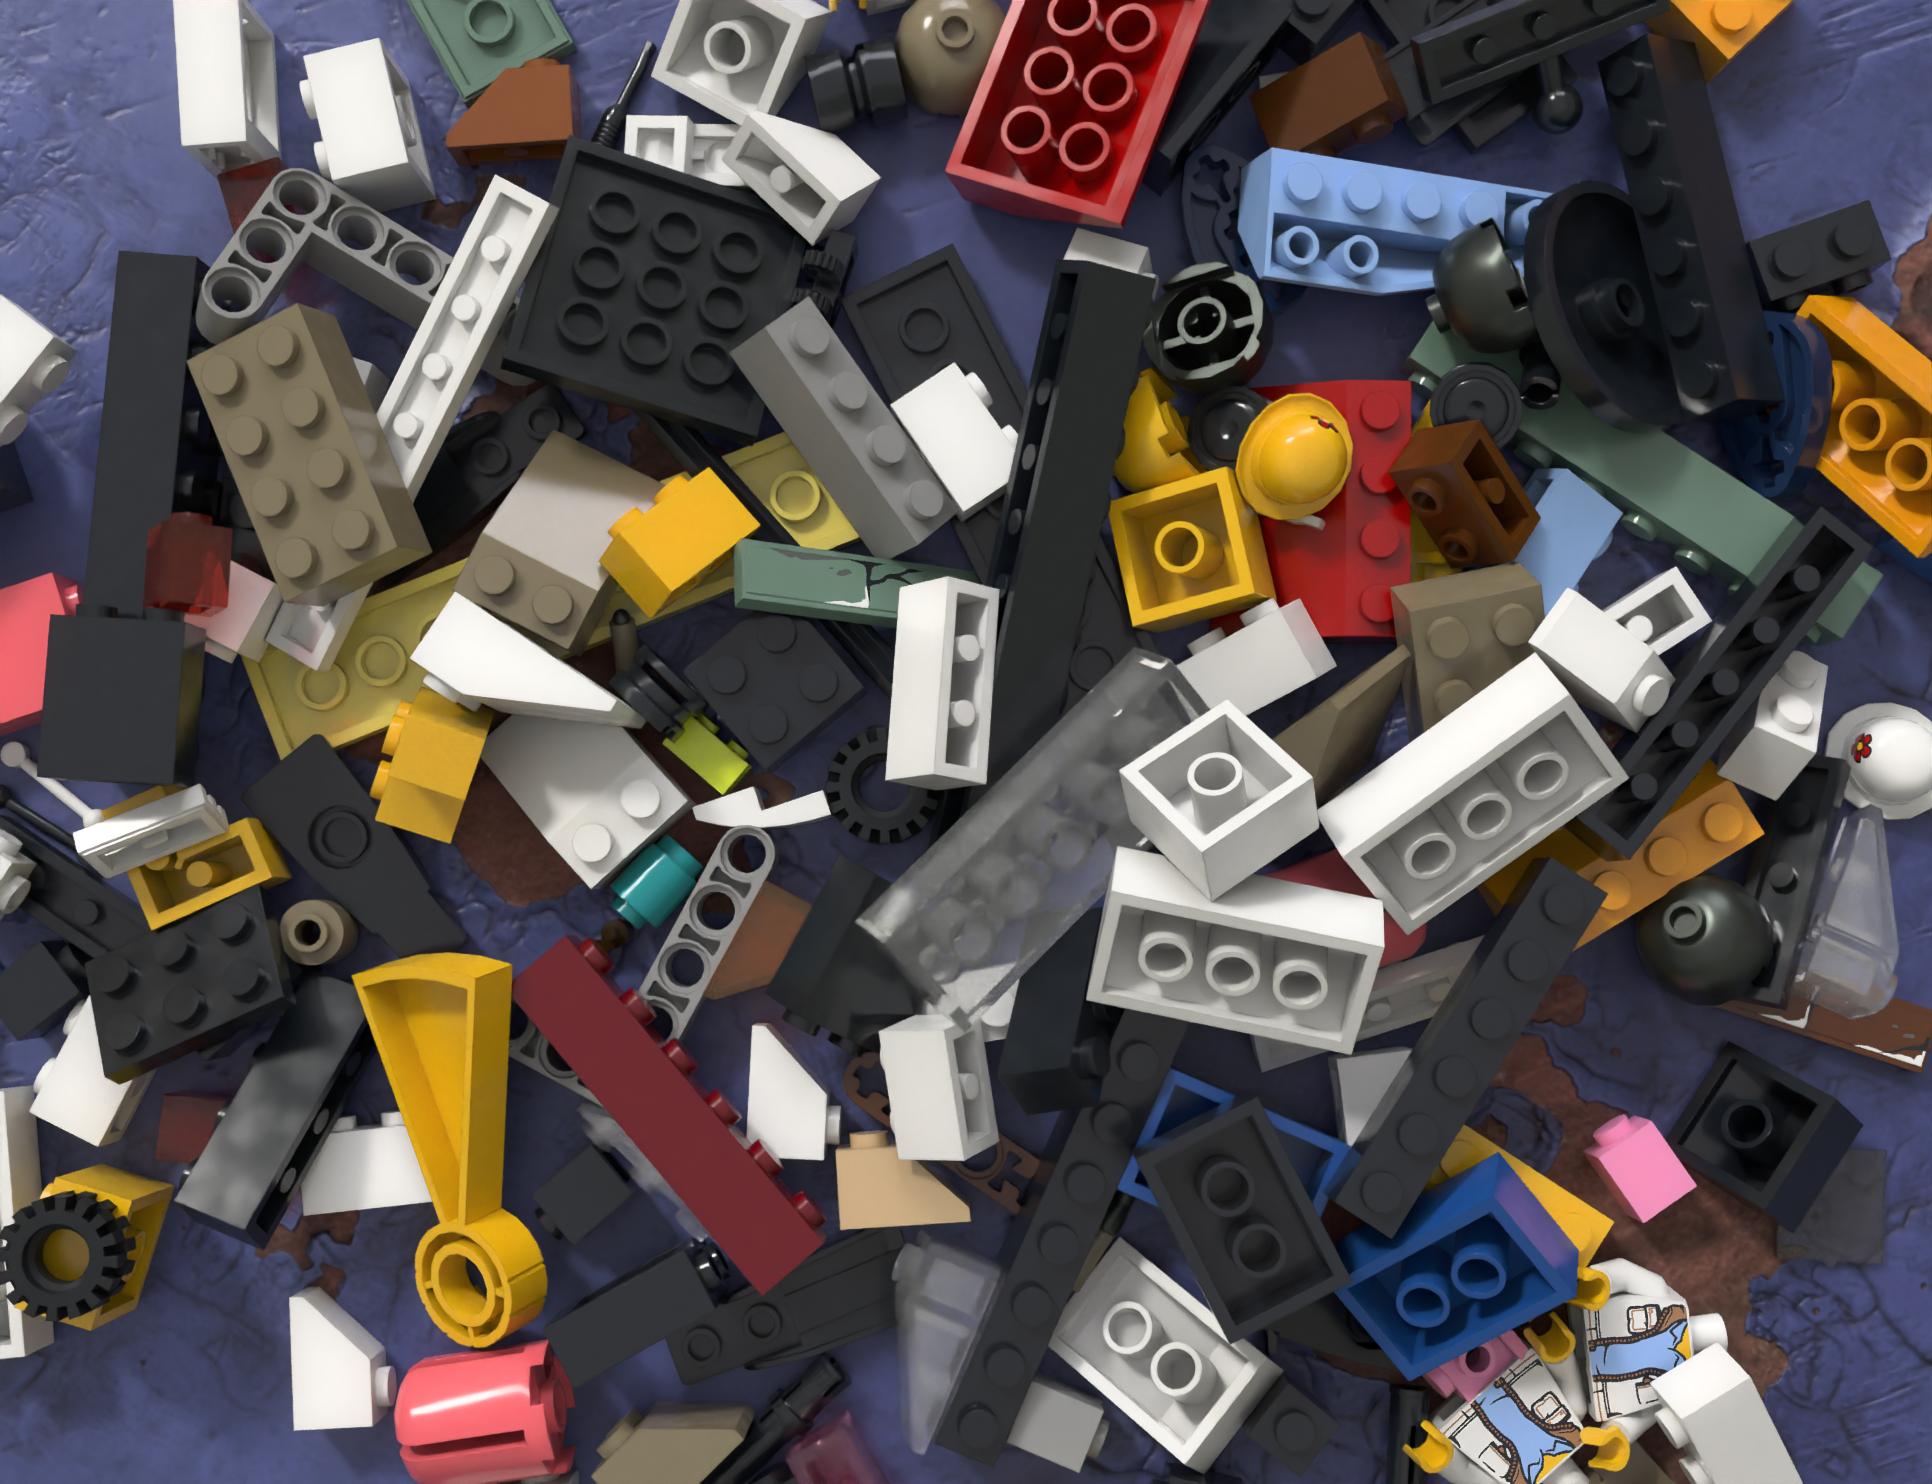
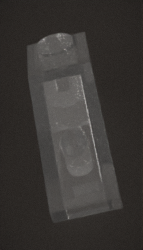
M1872 804L1849 813L1843 818L1823 872L1791 992L1851 1020L1876 1014L1879 1010L1885 1008L1896 990L1898 980L1897 975L1893 974L1899 956V945L1883 811Z
M921 1230L914 1245L906 1243L900 1251L894 1266L892 1279L898 1282L895 1287L901 1430L911 1450L924 1455L1002 1271L989 1258Z

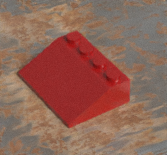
M1012 0L944 171L961 197L966 201L1019 217L1123 229L1212 0Z
M1338 380L1249 388L1256 393L1264 395L1273 402L1287 394L1312 393L1330 401L1347 422L1353 443L1351 470L1341 491L1323 509L1311 514L1326 522L1323 531L1307 525H1294L1286 520H1274L1265 515L1258 514L1277 598L1276 603L1281 608L1300 598L1325 644L1397 645L1390 587L1411 583V507L1388 472L1411 440L1412 381ZM1252 608L1209 619V633L1221 627L1226 637L1245 628L1239 616Z

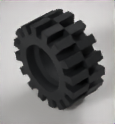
M876 728V730L870 732L863 731L856 734L855 738L848 743L845 742L838 749L839 752L835 759L830 762L828 780L826 782L829 806L840 824L856 837L876 844L903 842V840L914 837L921 832L936 814L941 791L909 785V793L903 804L894 810L886 812L876 811L865 804L859 791L860 779L864 771L871 765L878 762H887L888 728Z
M73 1190L31 1202V1206L17 1211L12 1216L16 1222L3 1227L0 1234V1239L7 1241L6 1246L0 1248V1262L5 1261L6 1270L0 1272V1285L11 1282L14 1288L12 1292L6 1295L7 1299L13 1305L25 1301L28 1305L23 1313L33 1318L46 1314L45 1321L56 1322L66 1317H69V1320L79 1317L111 1301L109 1297L120 1293L126 1285V1282L121 1280L122 1277L133 1271L135 1260L127 1259V1252L136 1249L135 1237L125 1239L122 1229L131 1226L127 1217L124 1215L115 1218L112 1214L117 1205L109 1199L101 1202L95 1201L96 1193L84 1191L74 1194ZM58 1229H68L78 1233L88 1246L89 1263L83 1275L77 1280H60L54 1277L44 1264V1244L48 1237Z

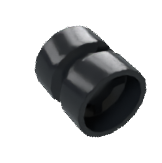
M890 36L856 44L850 57H846L838 49L804 56L813 101L822 131L835 135L855 131L858 128L860 119L865 117L875 126L908 118L902 79Z

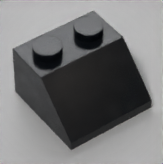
M1728 1041L1665 1141L1682 1164L1742 1204L1794 1234L1863 1127V1124L1836 1098Z

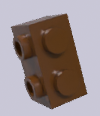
M1361 32L1356 33L1248 96L1269 148L1273 147L1337 158L1336 154L1356 143L1368 144L1383 138L1392 131L1394 122L1409 114L1382 47Z
M1480 419L1417 430L1388 472L1451 569L1514 562L1541 519Z

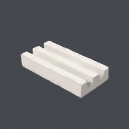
M197 784L74 832L73 837L77 853L103 877L111 878L223 834L230 830L225 810L220 805H216L215 799L210 794L206 795L205 788L201 784Z

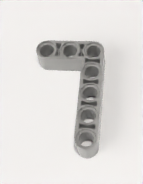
M290 168L281 171L273 178L205 275L195 313L196 325L201 335L211 343L218 345L263 321L302 262H305L418 330L453 261V257L319 175L306 169ZM296 205L303 208L308 214L296 215L289 212L283 206ZM352 239L365 247V250L351 249L342 243L341 240ZM264 252L271 255L276 262L263 263L255 260L249 253ZM406 273L413 275L422 282V285L409 284L401 279L398 274ZM516 296L481 369L507 384L526 386L534 383L536 380L500 369L520 302V298ZM231 300L239 304L243 311L228 312L217 306L215 302Z
M739 825L727 831L722 837L638 991L650 1006L661 1007L670 1014L673 1029L666 1043L674 1037L683 1043L777 869L780 860L779 845L774 836L765 829L752 825ZM746 836H756L765 847L766 857L764 863L754 872H742L733 861L732 852L734 846L740 839ZM715 892L725 893L731 898L735 907L732 922L720 930L708 925L702 914L704 901ZM683 949L695 951L700 955L704 964L702 978L691 986L681 984L672 973L673 959ZM511 997V1002L516 1003V1001ZM527 1016L528 1025L526 1031L519 1038L509 1036V1056L603 1107L572 1068L564 1066L559 1062L555 1055V1048Z

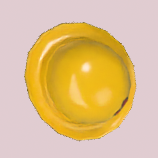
M1312 393L1287 394L1269 404L1250 424L1239 446L1235 471L1240 494L1255 512L1274 520L1302 519L1323 509L1341 491L1351 470L1353 443L1347 422L1330 401Z

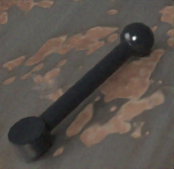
M0 784V809H8L76 852L77 860L81 865L92 867L77 853L73 835L14 799L12 791L7 786Z

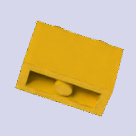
M710 467L690 481H687L683 475L677 476L654 497L653 501L656 503L654 507L644 514L638 507H635L624 514L608 530V534L613 538V541L601 556L599 562L650 620L732 559L733 547L741 538L750 539L760 527V523Z

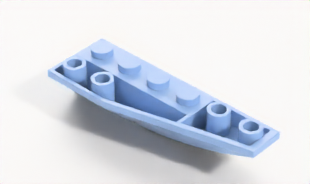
M1272 147L1241 168L1238 232L1258 279L1372 296H1384L1434 290L1432 272L1438 255L1448 242L1466 229L1493 217L1510 248L1504 251L1505 254L1509 253L1516 268H1519L1523 279H1525L1523 252L1529 222L1542 201L1554 193Z

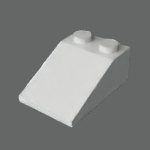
M456 591L410 657V659L429 671L423 679V683L454 703L458 701L474 712L483 703L502 713L639 729L647 721L633 707L496 615Z
M512 714L486 737L480 755L546 840L590 889H603L629 866L650 841L654 843L696 805L627 727Z
M1121 1237L1116 1240L1094 1268L1078 1293L1076 1292L1065 1305L1048 1344L1053 1351L1183 1464L1202 1474L1206 1473L1284 1371L1245 1338L1230 1345L1210 1309Z

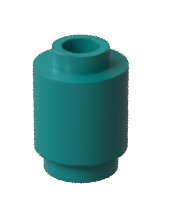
M665 834L656 845L650 841L610 885L619 895L610 905L638 930L647 921L658 929L695 888L697 882L694 878L704 867L674 839Z

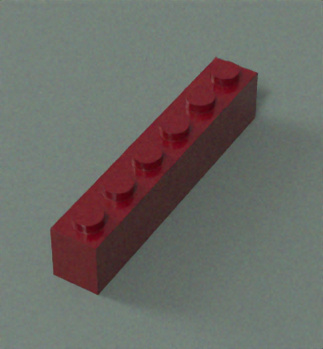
M565 935L512 980L511 997L760 1295L763 1296L824 1244L828 1234L821 1225L827 1221V1217L808 1193L802 1189L794 1195L781 1180L778 1174L785 1168L764 1141L758 1139L751 1144L735 1124L742 1119V1116L728 1097L718 1088L709 1094L692 1074L699 1068V1065L686 1047L675 1037L666 1043L651 1025V1022L657 1018V1015L644 997L633 987L624 992L609 975L608 972L615 965L603 948L591 937L582 942L577 935Z

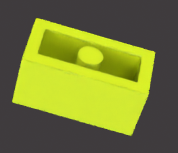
M703 714L697 719L691 716L683 724L686 732L675 743L666 738L662 744L717 791L727 796L751 769L752 766L745 761L750 754L732 739L727 745L715 735L719 728Z

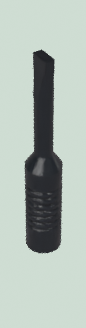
M647 40L617 102L605 109L590 142L614 149L617 145L621 133L626 127L627 108L657 47L652 41Z

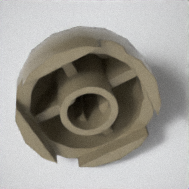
M916 0L902 16L893 43L906 96L927 113L939 116V113L959 115V118H966L1006 18L1003 8L994 0Z

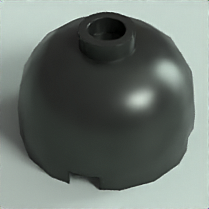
M1493 217L1466 229L1448 242L1438 255L1432 272L1436 294L1426 298L1425 301L1440 334L1453 330L1465 347L1479 353L1501 354L1521 348L1541 338L1531 313L1525 281L1509 253L1505 254L1504 251L1510 248Z
M1220 262L1196 264L1171 276L1161 286L1165 293L1158 299L1154 307L1152 321L1144 331L1142 341L1150 361L1175 386L1181 390L1205 396L1210 392L1222 391L1231 385L1244 386L1262 369L1273 346L1274 321L1262 291L1247 274L1245 276L1242 273L1235 272L1230 265Z
M1700 873L1694 878L1679 883L1670 889L1666 895L1641 910L1636 920L1635 945L1646 972L1667 993L1692 1005H1721L1742 997L1754 986L1750 982L1759 975L1763 965L1766 968L1768 967L1773 956L1774 931L1765 908L1740 884L1713 873Z

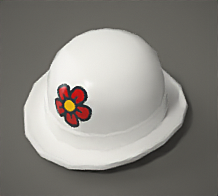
M1892 702L1866 703L1843 714L1828 732L1823 755L1845 759L1851 767L1843 798L1864 813L1886 820L1911 819L1931 809L1932 721L1915 709Z

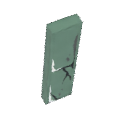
M741 538L733 547L736 608L897 628L900 587L947 576L981 585L975 571Z

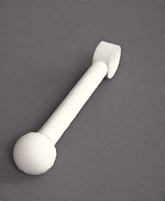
M9 742L3 746L0 755L3 763L14 768L21 767L83 818V826L85 828L105 821L101 809L89 808L57 780L37 777L38 765L30 759V750L26 745L18 742Z

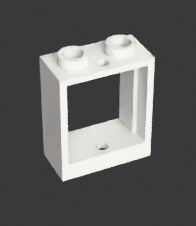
M173 0L181 146L220 183L273 180L282 171L274 33L248 0Z

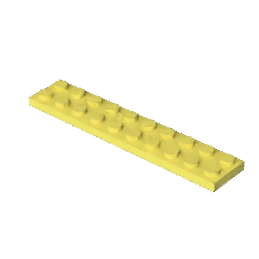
M785 431L754 443L753 446H747L722 456L724 461L801 547L836 551L862 540ZM684 471L659 482L667 485L679 475H683L687 481L693 478L687 471ZM468 558L365 598L329 672L316 671L271 644L267 647L259 663L240 654L281 761L314 734L323 735L335 750H339L389 729L401 700L412 704L421 686L433 690L422 682L429 671L410 659V657L454 594L452 589ZM730 559L651 620L618 584L584 651L612 640L609 621L618 609L628 611L630 616L635 619L636 630H639L734 592V559ZM496 615L561 660L575 655Z

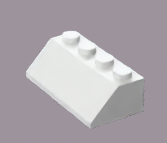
M1533 653L1317 810L1319 821L1342 858L1377 899L1383 900V907L1408 936L1628 780L1629 777L1571 694L1540 657Z
M1117 846L1104 902L1086 1000L1352 1055L1385 947L1383 900L1251 874L1211 902L1166 856Z

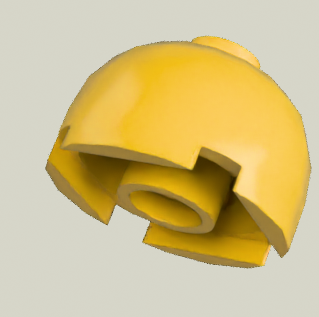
M1154 366L1140 372L1137 387L1132 395H1130L1123 425L1125 429V444L1121 455L1115 461L1112 478L1116 476L1124 488L1132 493H1139L1208 472L1207 468L1197 461L1190 449L1188 438L1190 419L1188 415L1180 417L1178 411L1170 402V400L1178 396L1167 379Z

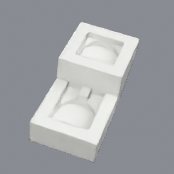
M626 116L624 153L735 190L754 191L721 160L738 132L740 125L694 124L688 116Z
M750 787L692 807L696 820L731 828L754 826L762 829L788 828L835 817L829 806L827 793L824 790L765 809L759 789Z

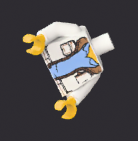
M1615 1258L1589 1267L1578 1265L1577 1279L1579 1281H1577L1576 1297L1565 1302L1567 1303L1570 1331L1576 1339L1573 1351L1581 1367L1588 1408L1587 1412L1596 1422L1604 1421L1601 1428L1590 1426L1583 1428L1580 1432V1439L1583 1444L1599 1446L1596 1457L1588 1462L1589 1467L1613 1472L1620 1471L1626 1466L1630 1456V1445L1657 1422L1654 1413L1663 1409L1650 1382L1716 1342L1725 1351H1727L1728 1347L1726 1328L1719 1313L1689 1316L1686 1300L1671 1287L1667 1286L1662 1276L1623 1258Z
M1555 1312L1549 1314L1553 1323L1546 1334L1537 1336L1530 1327L1523 1331L1525 1338L1532 1347L1521 1339L1529 1349L1522 1361L1515 1357L1470 1402L1452 1394L1429 1415L1428 1419L1430 1421L1424 1420L1420 1424L1428 1432L1425 1443L1413 1449L1405 1443L1402 1450L1425 1472L1438 1473L1454 1484H1589V1478L1570 1457L1583 1445L1580 1439V1432L1584 1427L1580 1422L1584 1419L1588 1410L1581 1367L1573 1351L1576 1339Z

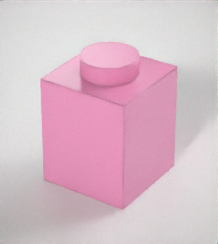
M1623 1114L1609 1120L1593 1133L1596 1142L1582 1151L1626 1215L1642 1223L1647 1222L1697 1187L1654 1123L1634 1115L1628 1119Z

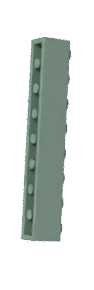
M1432 319L1398 371L1409 377L1408 381H1412L1411 389L1414 392L1430 400L1439 379L1454 366L1470 361L1491 363L1506 371L1519 390L1523 365L1519 359L1520 348L1501 354L1479 353L1465 347L1453 330L1440 334ZM1563 379L1560 385L1559 400L1555 406L1545 410H1536L1527 407L1522 402L1521 423L1512 439L1508 441L1516 447L1513 451L1514 455L1524 464L1535 470L1536 468L1570 470L1623 512L1620 523L1626 530L1647 541H1653L1654 538L1658 539L1676 551L1673 555L1674 559L1687 570L1701 576H1707L1710 573L1729 586L1727 593L1730 597L1733 596L1791 520L1795 518L1662 430L1648 434H1632L1603 422L1580 402ZM1863 561L1804 636L1801 643L1814 646L1816 643L1824 645L1843 639L1884 574Z

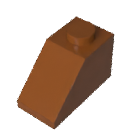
M536 58L525 61L521 68H506L446 134V148L459 166L562 159L569 135L582 139L579 84L569 64L561 65L559 61L554 59Z

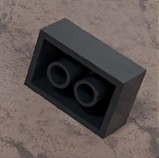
M1249 1090L1131 1150L1230 1345L1352 1282L1258 1096Z

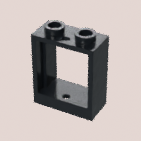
M698 1232L563 1307L542 1330L573 1388H576L716 1310L729 1290L725 1279L731 1276V1271L717 1244L713 1241L705 1245Z

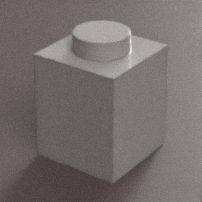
M1036 1371L1006 1442L1079 1473L1086 1455L1094 1459L1097 1458L1105 1441L1110 1422L1102 1419L1104 1409L1101 1398Z

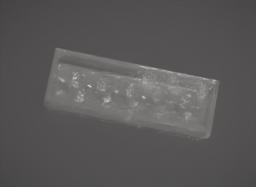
M1134 647L855 921L856 924L936 1011L963 1032H966L1107 891L1117 846L1146 852L1153 845L1130 821L1119 770L1210 711V708L1171 659Z

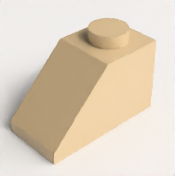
M876 1130L850 1133V1144L838 1145L835 1152L840 1230L971 1222L970 1200L925 1160H899L896 1141H888V1131Z

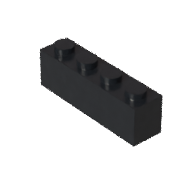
M309 969L301 985L293 988L296 1005L280 1013L281 1019L268 1041L260 1044L251 1056L246 1079L235 1098L227 1101L218 1112L214 1122V1133L201 1156L192 1160L184 1170L179 1183V1193L174 1200L195 1222L263 1251L377 1051V1046L356 987L312 969Z

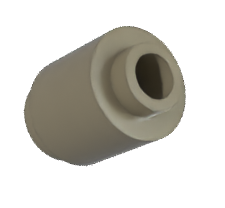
M306 900L299 902L287 910L279 925L284 951L292 960L303 965H321L341 961L353 951L359 936L357 919L340 903L333 900ZM315 922L318 924L321 931L320 938L317 942L314 941L312 935V929Z

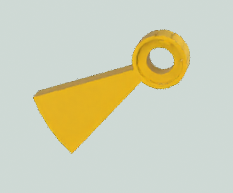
M450 952L418 954L391 961L351 976L440 1224L429 1229L419 1242L415 1254L417 1290L422 1303L426 1305L425 1309L432 1321L443 1333L446 1332L447 1336L458 1344L483 1348L531 1323L543 1309L546 1300L544 1296L547 1295L548 1285L546 1267L543 1264L544 1259L537 1242L517 1217L501 1208L513 964L480 955ZM466 1257L481 1272L487 1288V1296L483 1294L478 1284L473 1287L466 1270Z

